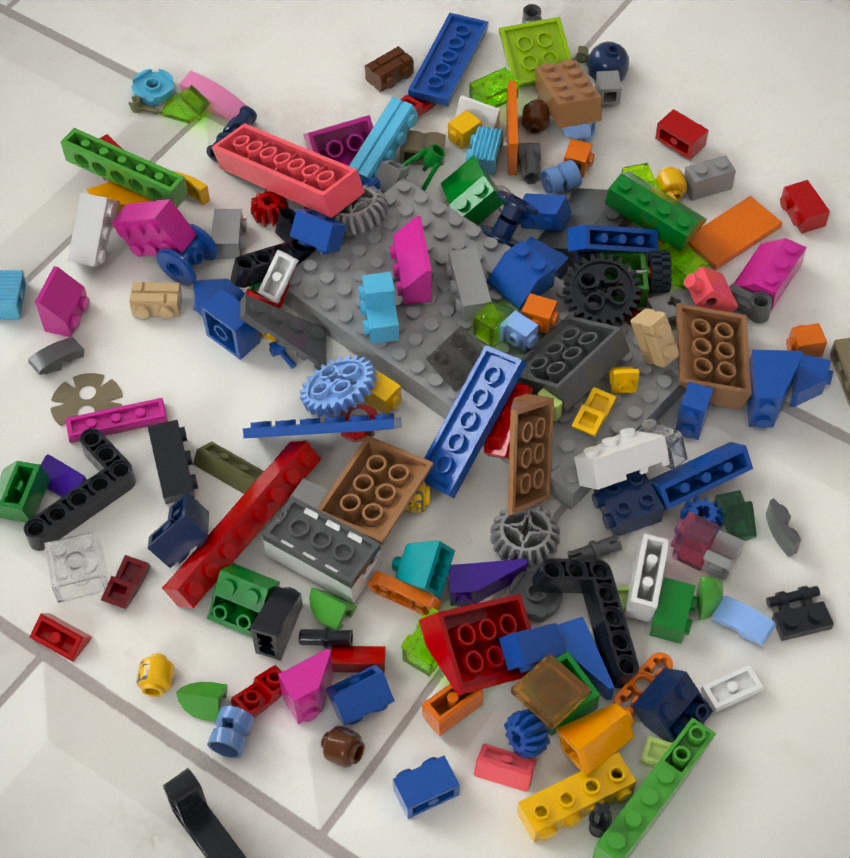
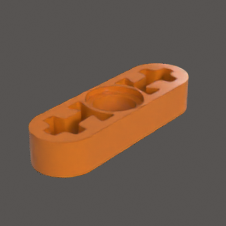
M375 571L367 583L370 590L424 616L437 613L442 606L441 601L434 595L383 572Z
M661 652L653 654L642 665L635 677L626 683L616 694L614 703L621 707L622 701L627 702L631 694H633L635 697L632 699V706L644 692L639 690L635 683L638 680H646L651 684L663 670V668L659 669L654 677L652 673L656 664L660 665L663 663L665 664L664 668L672 669L673 661L670 656ZM626 706L625 708H623L624 710H628L631 713L632 717L636 715L635 711L631 706Z

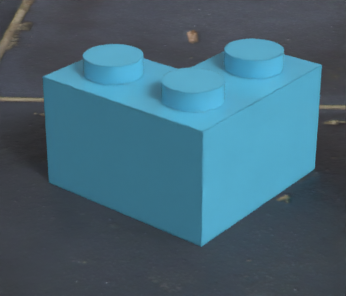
M391 272L362 275V286H358L360 313L361 316H366V320H362L364 335L369 334L370 344L399 340V323Z

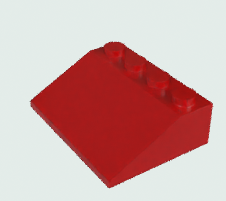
M521 594L440 611L419 620L426 648L458 696L522 679V677L540 668V663H536V669L520 673L519 668L508 671L499 638L531 629Z

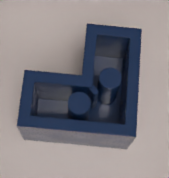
M187 492L169 508L168 520L149 536L147 549L169 568L177 562L182 563L194 547L202 546L208 539L209 511Z

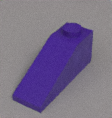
M527 559L451 565L447 576L450 606L457 605L463 607L476 604L508 587L519 573L527 570Z

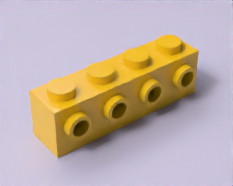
M618 752L586 775L580 771L519 801L517 814L533 842L540 839L546 841L554 837L558 830L566 826L572 828L581 823L583 817L589 815L594 809L595 803L603 804L606 801L611 804L615 801L621 803L628 800L633 795L636 780Z

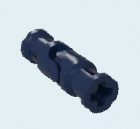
M242 106L239 114L233 117L224 127L223 132L217 135L213 145H209L206 148L207 155L212 160L218 162L212 146L244 123L250 125V123L257 120L256 112L248 106Z

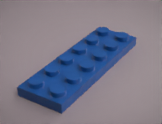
M449 13L408 89V96L449 106L488 30L489 22Z
M485 345L424 459L434 462L433 468L424 480L426 485L455 498L527 363Z
M394 413L377 414L375 419H370L369 415L350 416V421H345V416L325 418V422H320V418L300 419V424H296V419L275 421V425H272V421H260L250 423L249 428H243V439L391 430L401 428L402 421L401 417L394 418Z

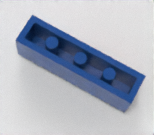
M587 224L568 228V252H644L645 255H648L649 251H659L658 230Z
M729 442L649 481L664 509L668 510L752 470L753 466L746 445Z

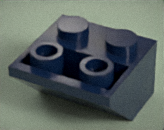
M663 668L631 706L646 728L661 739L671 743L675 741L692 717L704 724L713 713V710L688 673L669 668Z

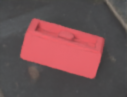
M483 744L476 760L474 776L527 792L537 759L528 757L523 759L514 752Z

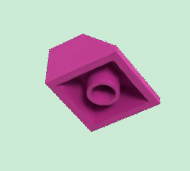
M53 266L35 300L44 331L71 337L74 330L79 327L81 316L84 311H87L90 303L85 287L56 266Z
M329 649L278 674L282 697L297 724L304 721H312L323 711L328 696L326 688L331 686L334 678Z

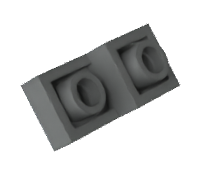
M73 337L63 339L33 354L28 358V363L39 375L60 371L62 369V362L83 358L84 348Z
M773 498L770 500L766 511L767 523L777 544L790 558L797 553L802 539L795 529L788 526L791 515L787 508Z

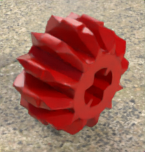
M266 189L264 193L257 192L256 197L251 198V215L256 223H262L264 227L267 224H271L274 227L279 211L283 208H289L286 198L272 191L267 192Z

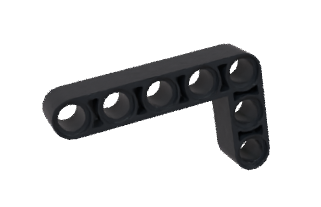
M283 208L279 211L275 233L284 243L236 257L230 277L232 284L245 288L262 283L277 250L284 251L299 260L296 266L316 251V247L303 246L298 243V239L290 236L296 214L293 209Z
M89 428L84 430L80 435V443L86 458L99 472L25 523L24 533L32 549L37 551L47 549L135 486L136 479L132 465L98 429Z
M550 558L543 561L532 577L533 586L543 593L583 594L599 654L614 688L622 689L638 673L639 664L611 567L607 562L599 559Z
M186 768L163 785L174 815L205 858H247L209 808L203 789L189 768Z

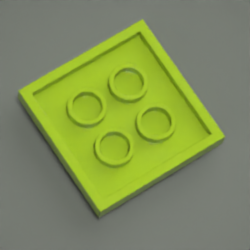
M560 17L499 28L498 32L511 80L516 81V88L535 84V67L542 66L545 63L556 64L562 63L564 60H572Z

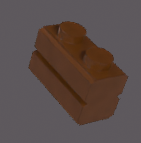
M399 46L365 65L366 81L372 86L374 85V88L380 93L387 88H393L397 82L408 79L414 73L413 58Z

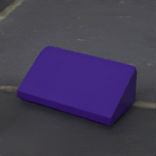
M49 454L44 457L41 463L42 468L50 478L47 489L60 497L65 496L87 480L83 474Z

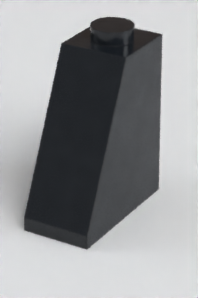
M276 586L252 623L250 630L256 654L277 660L282 659L303 607L302 595L296 589Z

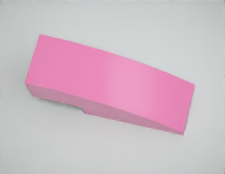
M190 71L179 84L182 97L200 103L201 110L228 120L236 117L242 106H247L221 85L193 71Z

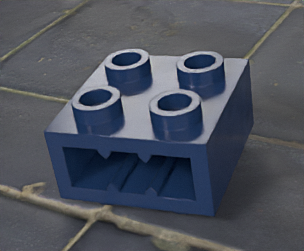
M639 470L626 474L627 480L598 490L594 489L592 502L596 509H600L604 526L607 530L610 529L613 535L621 536L662 521L664 507L645 473L640 474Z

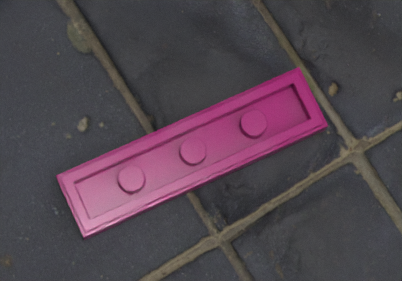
M163 398L73 416L65 418L69 441L73 443L80 441L81 433L89 428L98 429L105 436L168 422Z

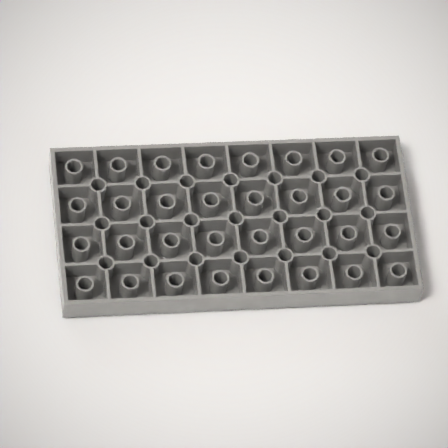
M403 177L384 193L388 202L389 214L386 216V220L381 222V226H375L373 231H366L365 234L359 233L357 236L352 234L347 237L344 234L339 252H330L326 255L314 251L295 267L284 304L307 321L325 328L328 336L353 354L358 355L360 359L365 357L367 361L370 360L374 369L401 385L402 389L445 419L485 345L519 359L531 349L529 348L524 352L520 348L512 346L508 340L504 342L499 340L500 324L515 310L522 313V309L520 311L488 284L492 301L491 317L463 321L461 313H457L455 309L454 298H457L456 294H452L449 281L452 280L451 275L447 276L445 271L448 251L477 247L487 283L488 277L501 257L511 247L505 243H499L493 237H488L481 231L479 226ZM416 216H421L432 270V302L403 305L402 295L397 296L396 281H399V278H394L392 264L396 263V261L390 257L389 245H393V235ZM391 272L399 323V340L370 344L369 334L364 335L362 320H366V316H361L358 286H362V275ZM555 276L554 286L543 293L541 297L557 301V312H560L558 325L568 315L575 316L576 310L568 312V307L571 303H564L567 295L563 294V288L566 286L564 281ZM596 302L588 303L591 307H599V304ZM615 321V326L622 328L630 352L614 367L632 366L633 369H639L636 393L612 394L616 396L617 400L595 437L572 428L571 425L582 404H585L593 387L611 394L608 372L568 411L562 410L561 417L556 422L553 421L550 495L571 510L592 489L579 485L574 457L583 453L585 448L597 446L602 443L603 439L620 434L622 429L634 428L635 431L647 432L686 392V388L679 385L678 357L665 367L644 362L634 330L625 321L623 325ZM538 332V342L547 334ZM501 459L509 465V460Z

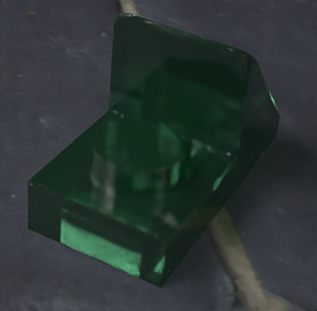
M741 490L716 495L717 508H723L724 526L727 533L743 540L756 538L757 533L752 501L745 502Z

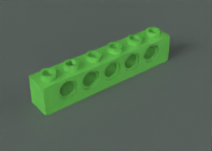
M73 128L61 141L66 161L153 201L171 199L178 208L188 196L184 176L79 129Z

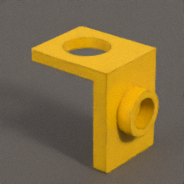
M632 366L613 367L609 371L611 394L636 393L639 369H633Z

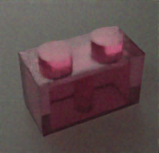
M689 511L685 520L680 519L674 529L675 536L671 542V546L674 547L672 558L701 571L705 561L703 557L707 549H710L713 544L718 525Z

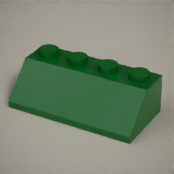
M632 172L621 173L608 188L605 205L644 229L658 230V238L680 252L685 249L707 221L705 217Z

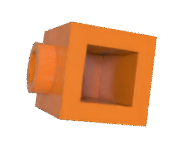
M571 139L564 156V162L573 160L576 163L583 178L588 166L592 167L595 154L592 153V144Z
M530 293L521 314L538 324V332L548 334L552 325H557L560 312H557V301Z
M820 323L792 327L789 338L786 339L788 351H802L803 354L814 357H822L827 344Z

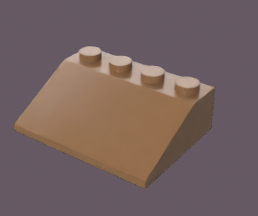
M677 303L676 328L679 351V385L687 389L690 381L712 388L714 390L711 403L720 407L742 410L752 394L746 315Z
M525 394L515 397L513 400L510 418L508 514L510 515L550 499L553 397Z
M367 435L317 509L383 545L433 468L434 462Z

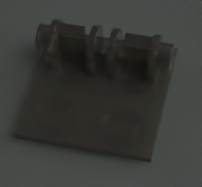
M461 325L426 360L456 392L466 382L483 348Z

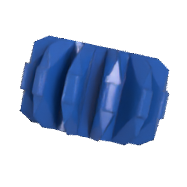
M696 496L693 502L687 501L684 508L680 512L681 528L687 529V536L695 534L696 540L704 536L708 541L711 535H717L718 530L724 524L723 508H717V501L710 503L707 496L701 501Z
M531 708L512 713L504 724V728L507 731L505 736L509 740L508 745H511L514 753L519 754L523 759L542 754L543 751L547 750V745L550 744V739L547 736L550 732L545 727L546 722H543L540 714L534 713Z

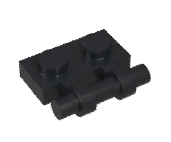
M801 586L796 591L788 593L780 591L776 592L775 596L766 598L769 608L776 606L779 608L780 612L773 613L772 620L776 623L775 627L781 641L833 628L834 623L824 601L817 603L812 601L813 597L820 596L818 586ZM792 602H801V607L791 609L789 605Z

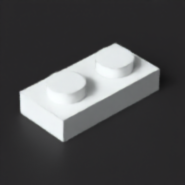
M750 664L702 685L700 691L713 712L716 713L762 692L764 686Z

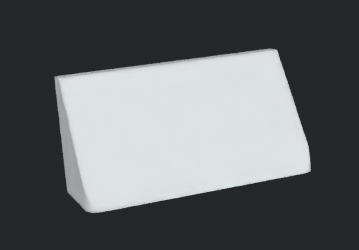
M462 95L460 96L455 117L468 110L482 121V127L498 128L500 124L499 108Z
M277 250L257 293L275 303H279L299 260L284 251Z

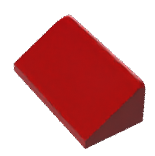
M40 613L29 638L73 662L89 643L92 636L50 613Z
M331 646L333 672H361L376 665L385 673L386 646Z

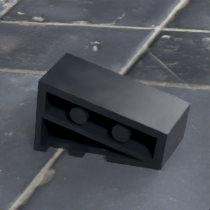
M178 420L147 426L165 504L178 501L187 492L195 498L194 490L199 488L196 475H190L188 467L193 465L190 450L185 451L183 442L188 441L185 427H179Z

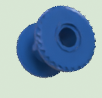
M194 224L189 225L197 235L182 253L178 254L170 249H161L156 257L158 265L163 272L173 281L185 286L192 285L196 281V274L192 266L200 265L203 260L212 261L218 255V248L213 238L205 230Z

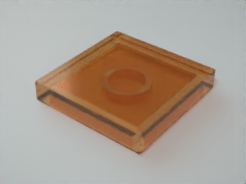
M549 653L511 688V693L553 730L590 695L591 689Z

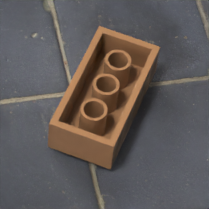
M564 60L562 63L556 64L545 63L542 66L535 67L536 92L541 100L548 105L549 112L559 128L602 121L601 96L576 60Z

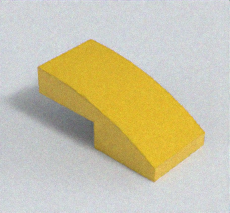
M175 172L185 177L188 195L203 206L210 201L206 184L189 175Z
M593 387L585 404H582L571 425L572 428L595 437L610 414L617 400L616 396Z

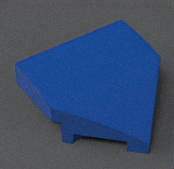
M229 279L195 281L193 283V310H196L203 317L201 305L220 289H223L228 294L235 295L239 301L245 296V293L239 287L232 284Z

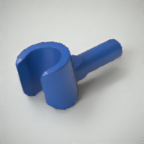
M277 341L269 343V351L272 357L281 355L292 369L296 367V364L287 355L284 347L279 345Z

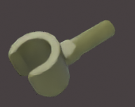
M586 46L578 47L576 58L580 63H585L590 55Z
M132 96L133 103L128 102L130 109L134 113H139L143 110L159 114V109L142 104L139 96Z

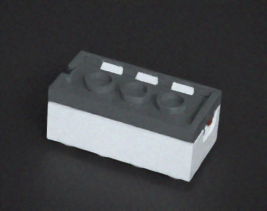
M292 496L280 511L281 519L279 521L274 519L262 534L266 556L353 604L366 587L373 573L382 565L380 543Z

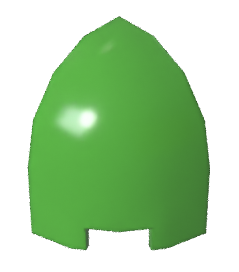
M700 577L695 595L698 597L697 610L699 620L710 618L723 599V582L717 578Z
M311 588L309 601L314 616L323 624L335 630L341 629L344 618L346 616L351 618L357 606L329 592Z
M215 682L188 684L176 692L178 702L191 716L215 722L220 711L221 698H227L228 684Z

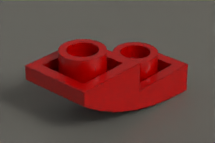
M274 665L254 677L252 685L231 698L230 704L249 712L255 718L282 696L278 674L282 671Z

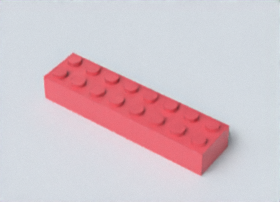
M245 123L212 146L221 169L330 218L338 215L341 210L365 193L357 169Z

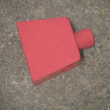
M700 267L696 272L689 274L685 278L684 285L688 288L694 303L698 307L731 313L739 307L722 273L706 267Z

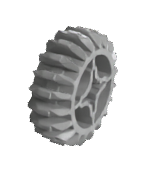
M363 186L365 193L341 210L338 215L332 217V219L347 225L344 233L347 237L352 234L355 236L359 233L365 234L369 230L373 231L375 226H381V222L386 220V216L389 214L388 202L381 189H376L375 186Z
M539 505L537 508L531 506L510 515L507 510L501 509L500 515L495 516L490 529L492 534L490 542L493 544L494 552L499 553L500 559H527L529 569L533 567V563L540 566L543 560L550 559L551 554L557 552V546L560 544V528L557 526L556 517H551L550 510L542 512L543 507ZM525 530H528L525 540L523 541V535H525Z

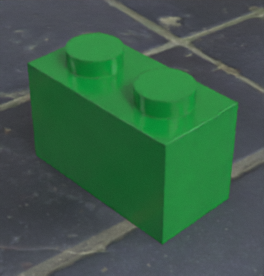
M664 577L649 636L679 644L682 642L683 634L689 636L693 620L688 619L689 611L695 612L698 597L693 596L695 585Z

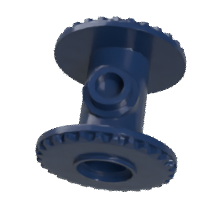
M500 190L497 192V196L506 201L494 227L482 224L480 228L488 237H493L499 243H505L512 248L519 243L513 238V235L520 225L524 213L528 212L538 215L539 210L527 201Z

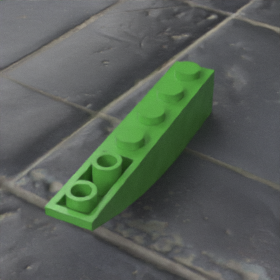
M693 717L597 842L592 858H630L716 736L715 732Z

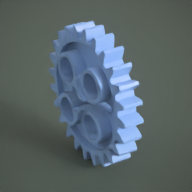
M348 355L342 360L340 356L336 362L329 360V365L327 366L321 364V370H313L314 376L306 377L308 382L302 384L304 389L300 390L302 395L300 399L307 412L310 411L311 415L317 414L318 417H321L325 414L328 418L332 413L338 416L342 410L347 413L350 406L356 408L358 401L364 402L363 397L371 395L370 389L376 387L374 383L377 381V373L370 360L367 361L365 357L360 359L356 355L351 358Z

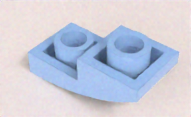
M727 595L724 596L712 615L714 622L736 630L740 637L761 646L764 645L776 626V623L764 614Z

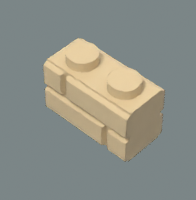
M132 283L130 307L133 316L139 318L160 316L165 319L180 317L183 299L180 283Z
M647 308L631 319V325L639 348L642 351L644 362L665 367L679 356L678 347L666 313Z

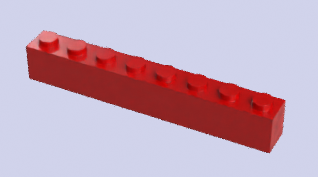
M290 441L209 533L206 542L195 549L162 587L164 592L177 606L194 608L217 582L220 570L235 561L290 497L301 480L305 479L320 462L321 458L307 441Z

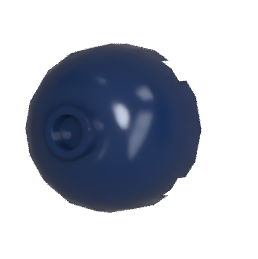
M609 41L602 42L592 49L586 67L589 69V75L595 81L599 71L618 70L621 82L625 79L629 69V56L625 48L620 44Z

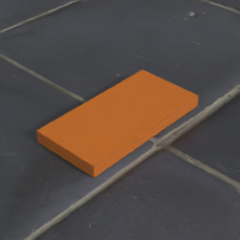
M509 81L507 83L506 105L507 167L509 175H516L518 156L516 81Z
M749 196L702 226L688 245L696 255L716 271L780 229L782 221L753 197Z

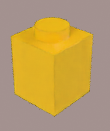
M465 110L448 122V139L463 150L470 145L472 133L476 134L477 127H482V121L468 110Z
M377 371V381L374 383L376 387L370 389L371 395L364 396L363 398L364 402L385 414L400 405L402 401L401 385Z

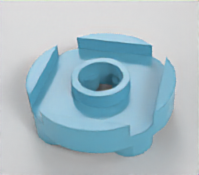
M152 69L139 72L133 78V96H139L141 102L147 106L156 107L159 103L165 102L175 95L172 75L162 69H159V72H152Z

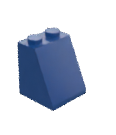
M752 350L750 357L752 394L747 400L749 427H774L793 387L803 356L802 351Z

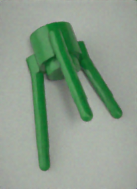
M432 144L429 148L423 147L419 153L402 163L408 166L423 156V162L425 163L423 171L425 172L429 167H433L421 188L424 191L427 189L437 169L442 165L441 161L446 156L444 149L437 144Z

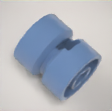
M573 160L562 162L557 167L546 168L540 173L542 186L548 195L563 194L565 190L571 191L576 189L582 183L580 171Z
M222 706L215 721L217 727L213 728L207 746L219 755L229 758H240L247 743L245 736H248L255 721L254 717L241 708Z

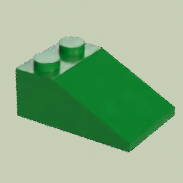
M475 155L440 183L451 208L477 226L506 202L497 196L499 189Z

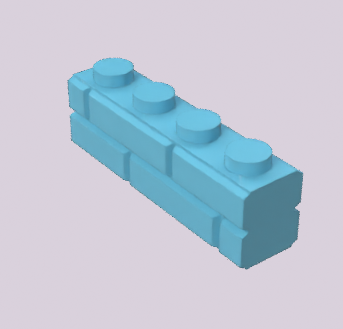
M392 97L349 165L357 169L361 181L376 178L381 162L395 159L396 151L400 145L402 146L406 142L407 133L410 128L415 127L418 122L419 115L412 104L403 102L395 97Z

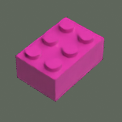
M171 199L126 204L111 222L117 234L125 240L131 252L137 257L154 256L161 249H170L178 254L182 253L197 235Z

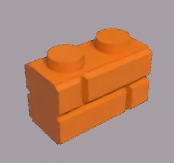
M449 684L422 703V716L434 732L441 736L483 705L484 692L481 689L458 696L451 684Z

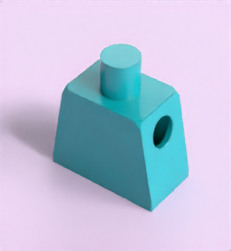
M441 541L408 543L405 546L402 557L396 556L393 559L392 569L397 572L396 579L441 598L456 550Z

